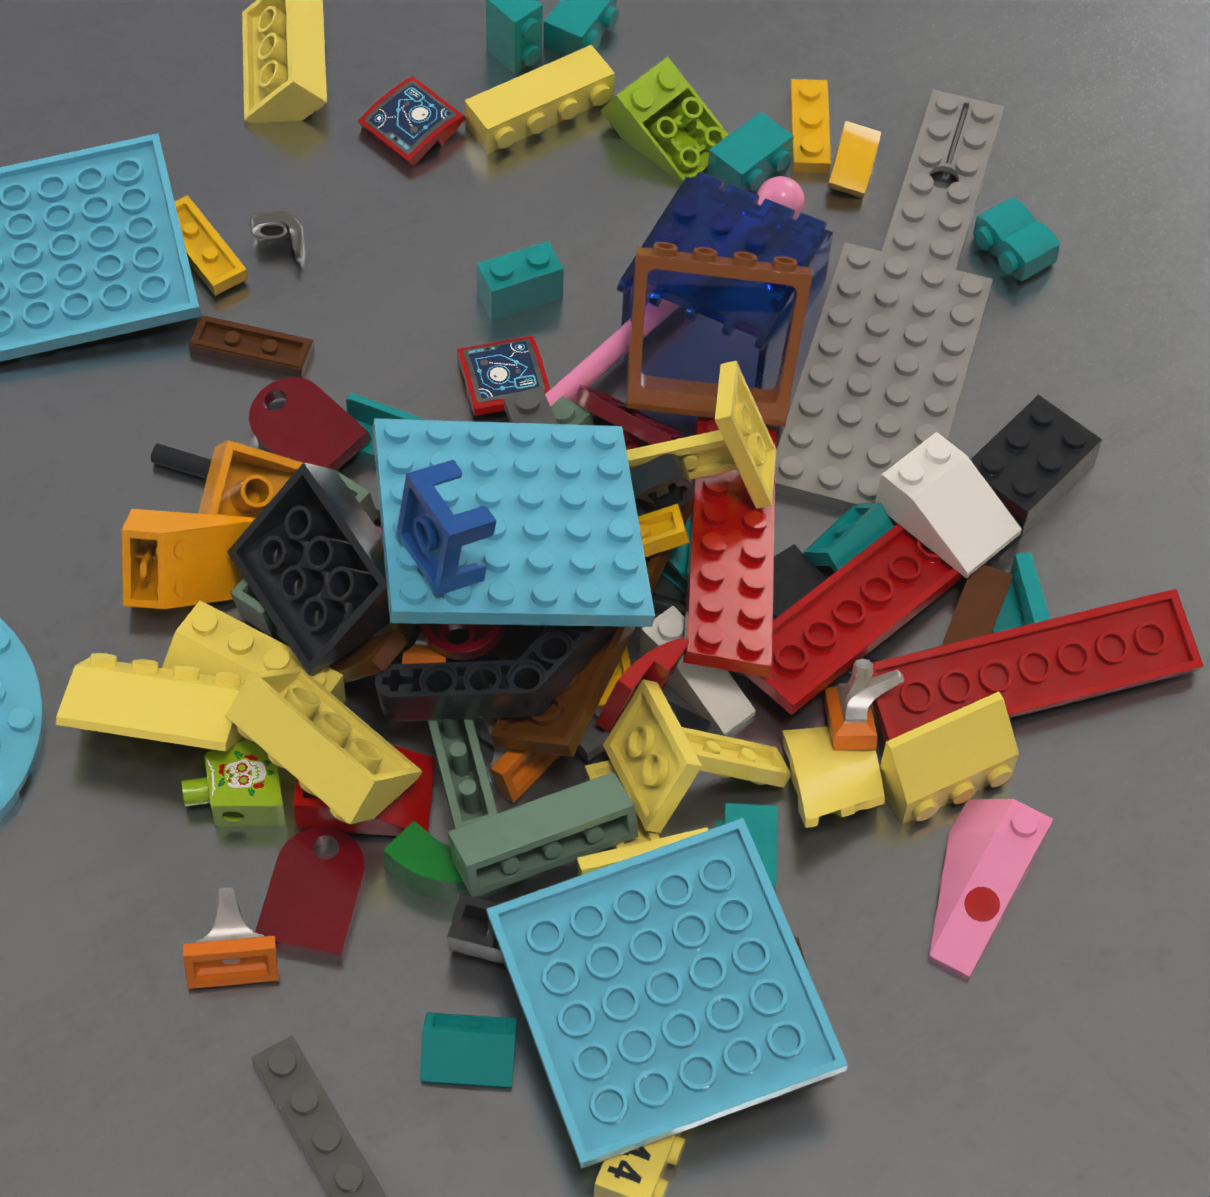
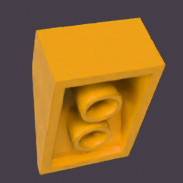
M226 440L214 448L198 514L256 518L302 465V462Z

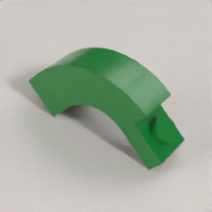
M415 821L383 849L385 871L413 892L427 898L446 902H457L459 894L471 896L453 863L450 846L435 839ZM514 883L476 896L475 898L484 899L493 896Z

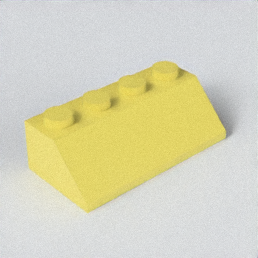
M256 0L242 12L244 120L248 123L303 121L313 112L320 110L327 102L323 0Z
M199 600L175 631L162 668L174 670L175 666L197 667L200 669V674L215 676L218 672H232L240 674L242 681H245L248 674L253 672L300 666L305 671L289 646ZM326 667L316 675H310L343 704L345 703L344 678L341 673Z
M93 653L91 657L75 665L56 716V725L226 751L243 738L238 732L237 726L225 715L244 681L241 680L242 676L240 674L232 672H218L215 676L200 674V669L192 666H175L174 670L158 668V662L153 660L136 659L131 664L118 662L117 656L112 654Z
M300 666L249 673L225 715L237 726L238 732L244 738L256 742L268 753V758L271 762L287 769L299 780V785L303 790L318 796L330 807V812L334 817L348 824L374 819L411 786L423 772L313 677L308 675Z

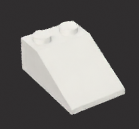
M937 432L881 474L875 503H881L889 517L965 578H968L1021 534V527L969 457Z

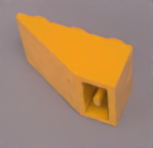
M131 509L121 530L123 606L170 609L196 605L199 600L204 603L232 600L230 592L244 577L227 551L255 518Z

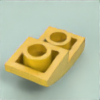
M848 121L845 122L827 187L863 198L875 160L881 135L880 131Z

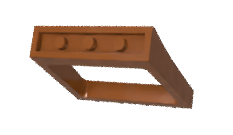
M656 242L653 245V249L636 247L626 408L715 418L718 384L647 376L641 373L647 276L650 271L655 269L790 285L795 288L777 384L771 390L749 388L764 423L786 427L794 374L813 277L812 269L810 267L797 266L795 259L783 256L774 257L773 263L757 261V256L749 252H735L733 258L719 257L716 250L708 247H696L693 253L677 252L678 247L667 242Z

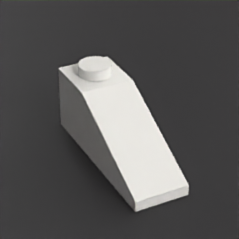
M671 606L656 617L652 627L641 628L639 651L641 657L662 644L685 636V617L674 606ZM682 656L668 684L701 717L711 721L710 726L720 735L728 736L755 715L756 710L728 670L683 663Z

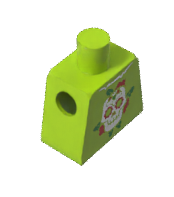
M247 739L237 742L226 751H208L204 755L207 777L181 781L185 807L211 803L214 824L219 827L286 826L278 766L270 761L268 753L256 742Z

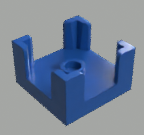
M454 459L406 473L396 535L438 596L485 580L487 568L484 564L472 563L458 568L461 549L463 545L491 537L494 534L497 522L490 510L485 506L454 515L434 486L462 477V471Z

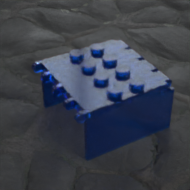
M698 172L695 177L692 176L690 178L686 176L641 247L653 249L654 243L667 242L678 247L677 252L693 253L696 247H708L716 250L719 257L733 258L735 252H749L755 254L757 261L773 263V258L778 256L795 259L797 266L810 267L812 269L813 277L806 309L807 314L826 282L833 232L825 230L827 222L802 212L795 220L793 219L794 209L765 198L761 206L757 205L759 195L732 184L728 186L726 191H722L724 181ZM636 256L617 286V291L623 293L621 326L632 316ZM655 269L650 271L647 276L645 305L649 302L650 305L658 307L664 299L688 309L685 319L694 322L700 314L724 324L721 332L723 335L730 337L733 331L737 329L756 337L754 347L759 349L755 388L763 389L782 357L795 288L790 285Z

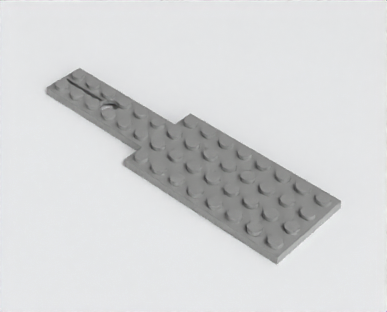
M933 89L882 251L844 242L791 404L786 427L783 429L776 450V493L845 511L859 503H875L881 474L937 432L948 440L993 282L991 278L959 271L957 267L1001 122L1004 106ZM938 171H946L953 174L958 182L952 183L948 189L938 188L934 185L931 175ZM889 517V519H890V521H891L892 523L898 524V523H897L896 521H894L891 517Z

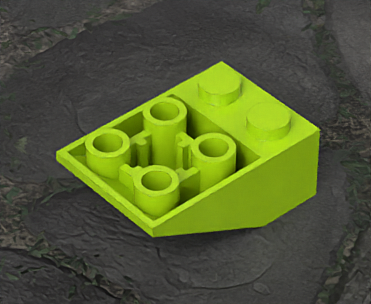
M668 56L619 92L601 110V113L623 141L683 186L708 167L709 150L729 135Z

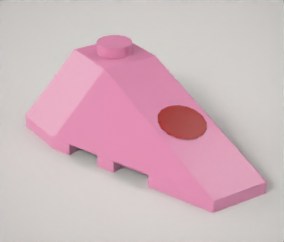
M1015 799L967 800L947 838L928 960L969 980L1044 846L1053 818Z

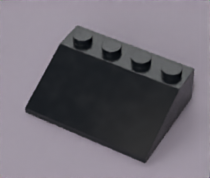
M303 462L227 553L307 674L314 676L389 625L390 616L381 533L336 470Z

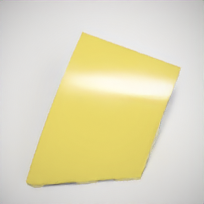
M829 726L782 730L783 748L790 761V772L792 774L790 779L798 794V812L806 828L817 826L819 817L829 813L845 817L862 809H870L885 804L876 750H833Z

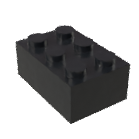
M1038 394L970 460L1021 527L1022 531L1018 536L1021 539L1094 467L1102 439Z

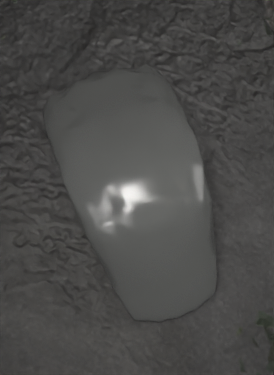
M282 211L253 214L249 222L253 235L259 241L264 239H287L292 241L296 263H300L304 246V229L301 222L294 215H289Z

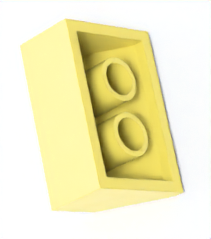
M996 692L886 742L880 765L884 797L902 825L914 819L924 821L933 816L940 807L951 802L961 804L969 800L976 791L989 785L991 787H998L1006 783L1013 776L1019 757V750L1005 702L1000 692Z

